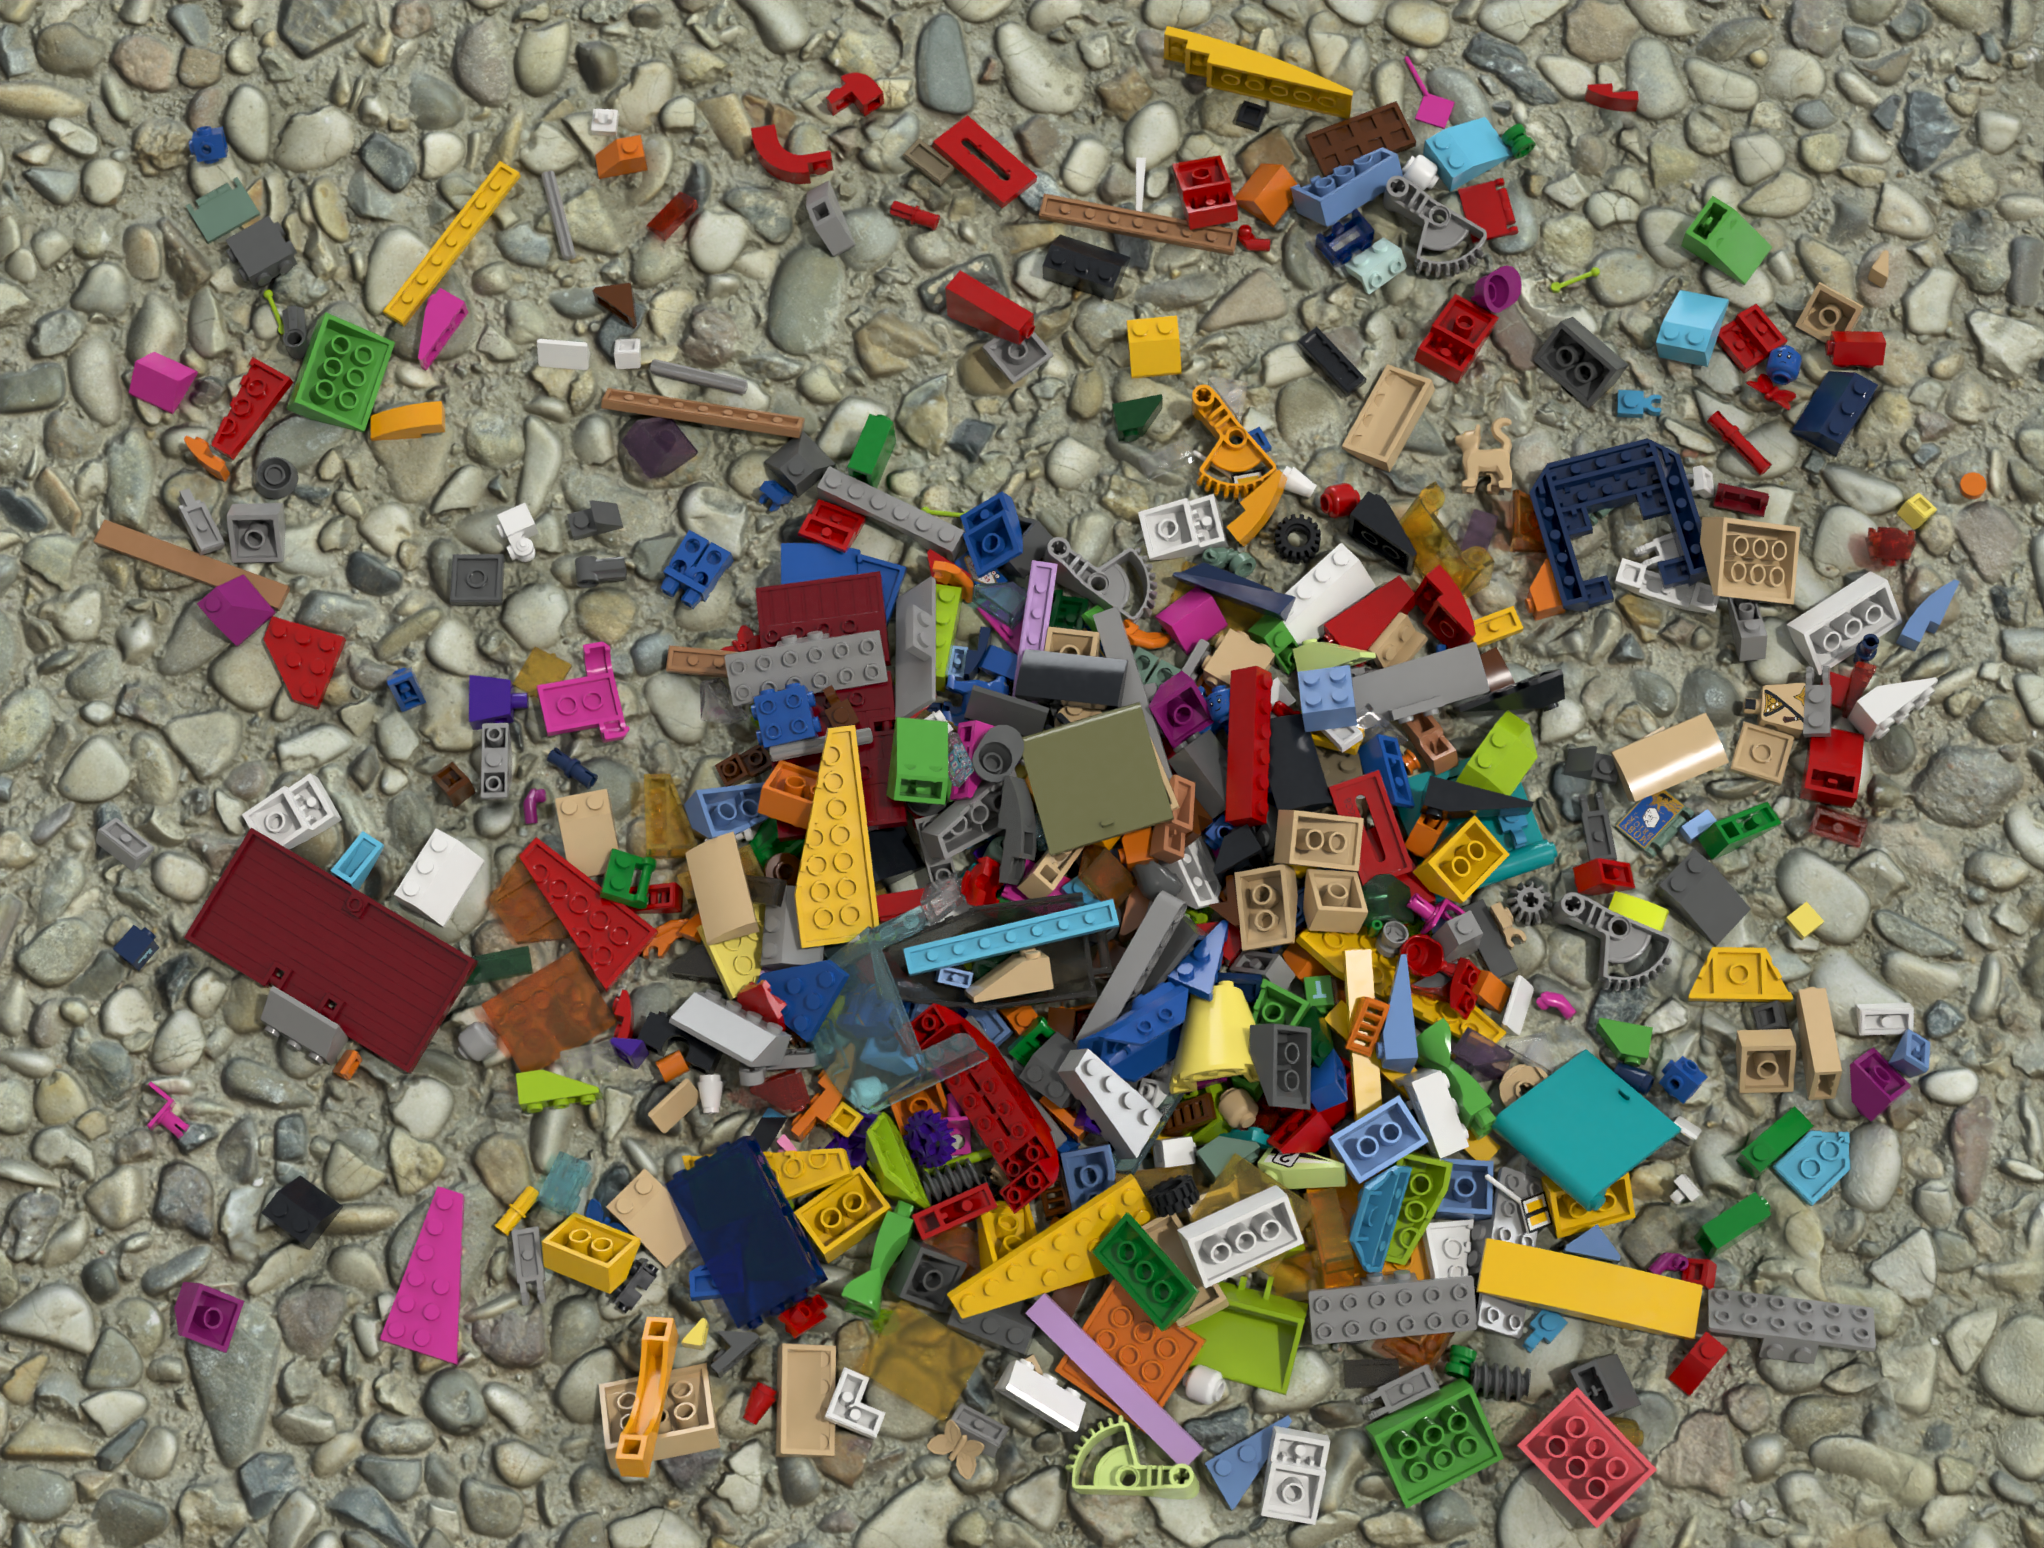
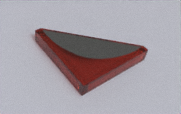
M1457 958L1450 963L1458 964L1459 959ZM1439 971L1433 976L1423 977L1411 984V993L1450 1003V989L1453 978H1449Z

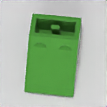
M1714 196L1710 198L1687 229L1681 245L1743 285L1748 282L1772 249V246L1734 208Z
M896 717L886 795L897 801L945 805L948 785V722Z

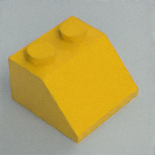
M1177 316L1127 320L1131 379L1182 374Z

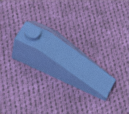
M765 782L696 790L684 804L691 827L707 838L713 839L733 831L737 835L769 818L768 816L757 813L761 789Z
M1401 954L1397 962L1388 1000L1390 1008L1382 1027L1380 1040L1376 1043V1057L1381 1059L1382 1068L1408 1074L1411 1073L1418 1059L1407 954Z

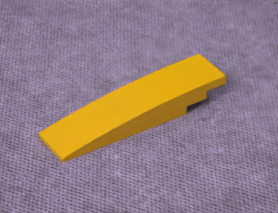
M1170 26L1166 27L1164 33V59L1184 63L1185 73L1206 77V87L1349 119L1351 116L1353 91L1260 52Z
M1486 1238L1476 1292L1632 1331L1636 1329L1660 1336L1666 1334L1691 1341L1695 1339L1703 1285L1588 1258Z

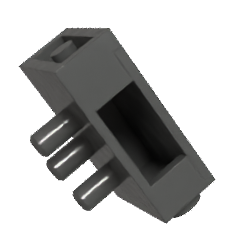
M1209 729L1202 735L1196 732L1173 749L1175 755L1168 762L1178 776L1195 782L1196 799L1211 818L1214 819L1226 810L1228 753Z

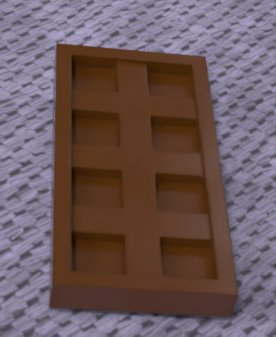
M1397 101L1305 135V141L1323 178L1333 174L1334 168L1354 165V159L1382 147L1397 154L1416 146V140Z

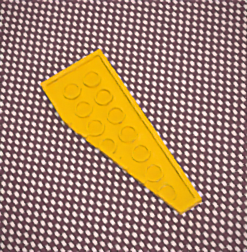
M1364 920L1358 933L1310 931L1307 928L1298 936L1296 942L1334 976L1344 981L1343 951L1371 949L1374 995L1388 1002L1399 954L1388 958L1376 950L1375 941L1381 930L1375 938L1369 937L1367 923ZM1409 973L1413 1015L1431 1025L1444 1018L1449 1024L1451 1035L1487 1053L1506 1035L1507 1032L1476 1005L1467 1020L1462 1019L1450 1008L1451 983L1448 982L1446 985L1434 988L1420 987L1413 984L1426 977H1418Z
M1129 1174L947 1293V1296L963 1319L1109 1274L1110 1272L1092 1253L1094 1249L1126 1213H1130L1141 1227L1156 1219L1157 1216H1155L1135 1177Z

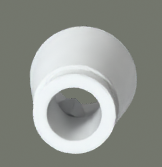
M1286 466L1283 474L1287 477L1284 490L1310 498L1317 485L1312 483L1295 467L1290 468Z
M721 1075L699 1076L697 1086L703 1114L719 1113L724 1083L721 1081Z

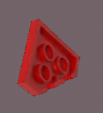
M272 616L263 640L295 703L319 710L346 639L340 635Z

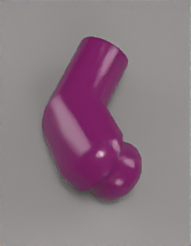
M536 788L531 789L523 802L525 824L538 823L536 806L539 802L546 801V791L543 788L538 790Z
M1666 1252L1661 1254L1646 1271L1661 1275L1665 1270L1683 1271L1687 1269L1689 1262L1682 1254Z

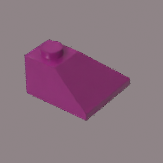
M244 574L215 587L197 603L212 623L236 646L242 644L276 614L275 610Z
M1180 671L1161 684L1148 706L1172 749H1175L1196 732H1200L1214 723L1210 718L1207 703L1196 683L1183 671Z
M1874 1047L1850 1064L1852 1103L1857 1107L1858 1112L1870 1121L1881 1115L1911 1087Z
M183 1282L174 1307L179 1336L227 1353L244 1300L201 1283Z

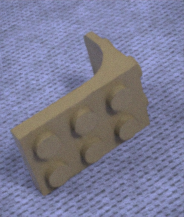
M1315 745L1328 787L1363 775L1358 752L1356 755ZM1358 795L1355 800L1360 816L1364 818L1363 824L1367 831V801L1364 796ZM1334 804L1314 811L1315 813L1337 815Z

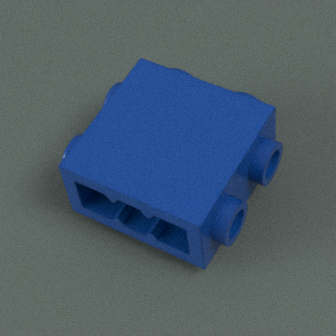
M792 683L786 685L785 690L775 692V689L760 691L759 696L753 697L755 704L751 705V711L754 720H758L760 730L756 731L758 743L760 746L764 745L768 752L772 746L817 738L818 732L822 731L819 717H814L812 707L816 706L813 691L809 692L805 685L801 686L800 683Z

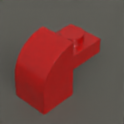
M848 73L841 76L842 87L833 89L826 97L827 108L833 116L852 103L855 104L864 117L885 104L881 88L871 77L862 73Z

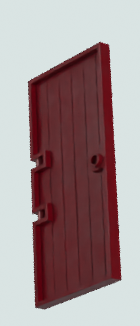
M880 571L755 588L761 649L775 647L778 641H782L781 637L788 635H797V638L807 637L809 632L822 631L823 634L829 633L830 637L879 630L886 666H891L882 575ZM891 670L887 671V682L835 690L840 701L847 698L850 701L860 721V724L856 725L855 729L870 728L873 735V742L858 745L868 831L908 826L905 801L893 800L886 795L894 736L892 724H895V699ZM824 692L814 693L816 706L812 707L814 717L818 716L822 731L818 732V737L826 736L827 728H833L824 711L831 707ZM882 726V731L876 732L875 727ZM822 752L783 761L819 772ZM771 760L772 771L774 770L779 761L773 762ZM777 819L780 842L805 839L807 829L795 827L792 824Z
M252 827L184 936L188 941L267 988L273 985L335 1022L348 1037L410 1074L418 1064L478 964V961ZM279 970L285 972L282 978L277 976ZM331 1001L337 1003L334 1010L328 1007Z

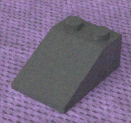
M1695 849L1667 876L1655 893L1659 899L1714 947L1751 910L1717 868Z
M1275 1023L1250 1025L1249 1053L1268 1105L1271 1107L1310 1110L1311 1028Z

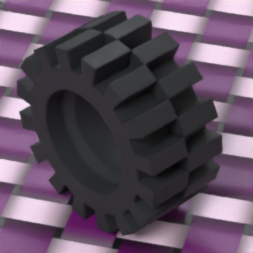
M1292 514L1290 519L1286 516L1283 518V523L1279 522L1275 530L1274 545L1276 552H1280V558L1284 559L1286 557L1288 563L1296 560L1295 564H1300V560L1307 563L1309 558L1313 559L1316 552L1318 553L1321 531L1318 529L1316 522L1312 523L1311 517L1308 516L1306 520L1303 514H1300L1299 518ZM1294 531L1303 532L1307 536L1308 541L1302 547H1294L1288 542L1289 534Z
M1184 1174L1183 1176L1177 1175L1176 1178H1168L1169 1180L1161 1181L1160 1185H1155L1153 1189L1148 1191L1146 1195L1155 1216L1166 1217L1168 1214L1172 1216L1174 1213L1183 1212V1209H1188L1191 1207L1190 1205L1197 1203V1200L1200 1199V1194L1191 1175Z

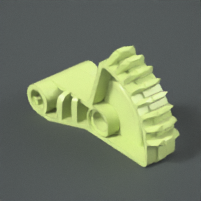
M1122 1415L1118 1416L1117 1424L1114 1423L1112 1418L1107 1419L1109 1424L1107 1427H1104L1102 1422H1099L1097 1425L1100 1430L1096 1433L1094 1429L1089 1428L1088 1431L1091 1437L1089 1439L1083 1435L1080 1437L1084 1445L1082 1447L1078 1444L1074 1445L1078 1455H1069V1459L1074 1462V1465L1067 1464L1065 1466L1067 1471L1073 1473L1072 1488L1078 1494L1150 1496L1188 1500L1196 1497L1200 1490L1199 1481L1191 1467L1187 1464L1181 1463L1175 1466L1140 1465L1132 1430ZM1126 1431L1129 1444L1111 1449L1100 1459L1094 1472L1093 1485H1079L1080 1471L1089 1452L1106 1437ZM1129 1474L1136 1476V1481L1133 1485H1123L1122 1482L1125 1476Z

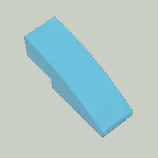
M362 831L331 869V874L359 890L380 856L384 844Z

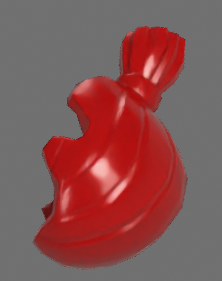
M1417 934L1410 936L1401 945L1399 958L1401 954H1407L1408 971L1412 975L1430 977L1440 971L1449 978H1453L1457 964L1445 961L1441 944L1428 935Z

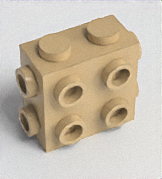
M1230 628L1226 636L1221 634L1215 644L1217 650L1213 656L1208 655L1201 668L1204 669L1203 679L1209 687L1214 688L1226 685L1227 688H1230L1232 670L1259 666L1269 671L1274 663L1275 653L1263 643L1257 644L1250 640L1246 633L1239 630L1236 632Z

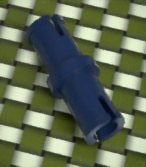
M1867 634L1858 643L1855 649L1856 654L1853 658V662L1857 667L1864 668L1868 666L1869 661L1874 659L1877 654L1879 639L1876 635Z
M554 748L547 757V762L562 770L567 778L575 779L587 789H590L591 786L593 787L598 779V775L582 766L578 759L570 758L558 748Z

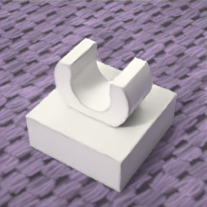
M593 109L592 135L617 136L618 110Z
M1703 465L1693 467V474L1686 475L1689 483L1694 482V486L1690 488L1692 495L1699 494L1704 499L1714 497L1713 474Z
M1681 1174L1674 1180L1679 1188L1670 1195V1198L1676 1204H1680L1687 1197L1691 1202H1696L1703 1194L1686 1174Z

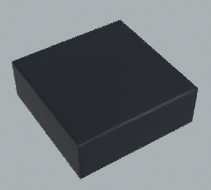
M1244 100L1236 119V125L1259 132L1267 113V107Z

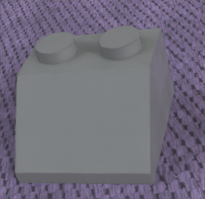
M283 503L232 504L227 514L232 563L283 562L286 531Z

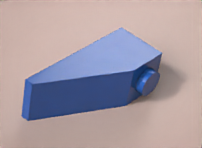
M412 667L398 669L387 677L388 686L402 712L426 703Z
M1377 734L1358 750L1363 772L1368 774L1379 770L1390 803L1395 806L1412 809L1415 807L1398 739Z

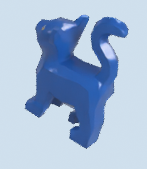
M948 675L946 690L963 696L962 704L960 707H955L951 702L944 701L942 714L952 727L958 728V723L968 722V720L964 719L973 685L1009 695V686L1006 678L998 676L990 682L977 679L957 681L954 675Z

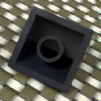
M300 1175L281 1188L261 1213L270 1222L310 1250L343 1206Z

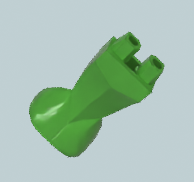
M1442 1018L1416 1037L1417 1062L1424 1068L1441 1070L1442 1073L1446 1074L1450 1083V1088H1448L1450 1096L1458 1104L1459 1113L1457 1115L1460 1123H1463L1467 1131L1471 1130L1477 1140H1480L1492 1131L1491 1125L1496 1121V1117L1490 1111L1493 1102L1469 1073L1450 1060L1451 1031L1447 1021Z
M899 1200L895 1211L887 1212L875 1242L870 1271L851 1280L844 1287L841 1296L848 1300L844 1308L845 1312L871 1320L879 1318L884 1279L898 1255L905 1248L908 1239H913L915 1234L912 1217L915 1214L913 1213V1205Z

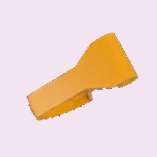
M1205 384L1197 386L1192 393V414L1194 418L1206 426L1218 442L1200 467L1196 485L1201 486L1206 483V492H1209L1212 487L1215 488V496H1218L1220 491H1224V498H1228L1229 493H1234V499H1238L1239 493L1243 492V496L1246 498L1249 495V491L1252 490L1253 492L1277 472L1276 464L1236 420L1213 388ZM1233 436H1238L1243 441L1235 445L1229 439ZM1263 462L1270 470L1262 477L1246 483H1226L1206 474L1212 463L1225 471L1243 472Z

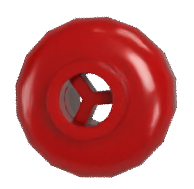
M1348 483L1328 486L1320 497V505L1323 512L1334 519L1350 516L1351 512L1360 502L1358 491L1354 490Z

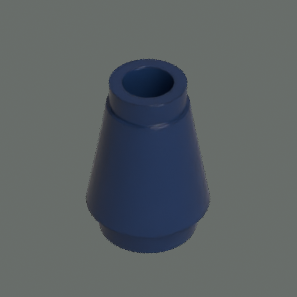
M1621 1062L1617 1064L1614 1070L1615 1074L1644 1096L1648 1094L1655 1080V1077L1650 1075V1071Z

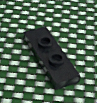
M1317 326L1297 341V345L1346 397L1366 383V378Z

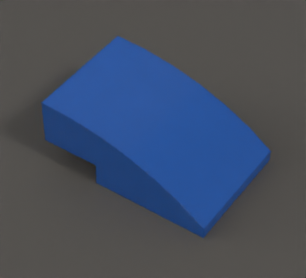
M1001 491L960 516L965 529L963 537L979 578L1023 553V538L1017 511L1012 497Z
M781 543V584L858 574V553L861 554V551L849 548L844 553L822 544Z

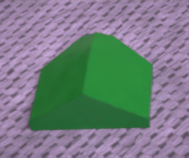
M768 818L760 825L754 839L750 841L749 847L764 869L766 861L777 853H790L797 857L804 845L805 839L780 842L777 819Z

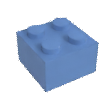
M1350 665L1297 672L1305 732L1358 725Z
M1441 1158L1442 1160L1452 1162L1453 1168L1449 1189L1435 1212V1219H1474V1221L1491 1219L1493 1184L1485 1179V1175L1489 1174L1493 1177L1494 1161Z

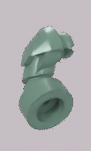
M1208 547L1202 555V563L1205 562L1220 569L1229 565V570L1233 574L1243 578L1249 576L1256 567V560L1248 552L1240 553L1237 550L1234 551V549H1227L1225 547Z

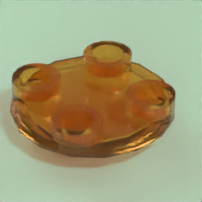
M958 1227L937 1237L932 1243V1246L967 1263L960 1281L971 1278L981 1269L978 1234L970 1228Z

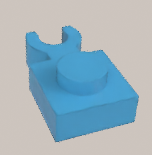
M1618 390L1617 417L1642 418L1643 412H1647L1651 416H1659L1661 408H1654L1651 404L1660 403L1662 396L1655 394L1644 398V391Z

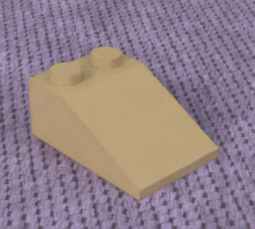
M607 789L555 798L567 861L589 878L605 875L612 848L619 850L611 798Z
M1278 810L1273 863L1359 871L1364 818L1298 810Z
M1286 864L1235 872L1242 951L1295 943L1298 893L1294 869Z
M1035 947L1019 950V954L1011 955L965 989V996L976 1003L1054 989L1049 957L1036 950Z
M645 1168L606 1206L609 1213L619 1223L623 1224L631 1235L640 1238V1244L666 1269L704 1232L693 1216Z

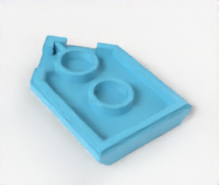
M1810 1131L1772 1168L1806 1204L1812 1207L1850 1170L1849 1132Z

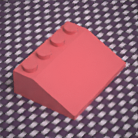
M1578 1387L1517 1445L1596 1528L1603 1524L1657 1470Z

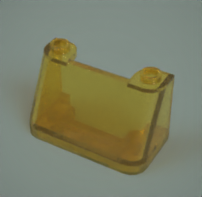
M1435 481L1419 493L1401 517L1399 523L1417 552L1414 567L1424 579L1425 575L1440 564L1458 586L1466 600L1490 584L1495 561L1484 548L1479 546H1473L1462 552L1437 518L1438 510L1444 505L1445 495Z

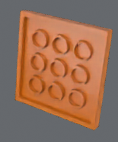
M1115 1278L1082 1327L1162 1408L1207 1341L1187 1326L1179 1328L1176 1322L1167 1330L1161 1331ZM1065 1353L1054 1371L1118 1415H1122L1125 1420L1146 1433Z

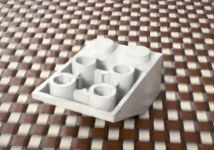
M1935 677L1877 686L1856 702L1848 720L1860 734H1864V739L1867 742L1875 737L1879 740L1890 731L1889 727L1896 722L1899 725L1910 716L1909 712L1914 708L1920 710L1930 701L1929 697L1935 693L1934 687L1938 679Z

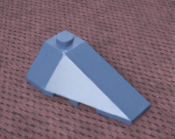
M1110 1144L1088 1146L1061 1153L1072 1211L1115 1184L1116 1170Z

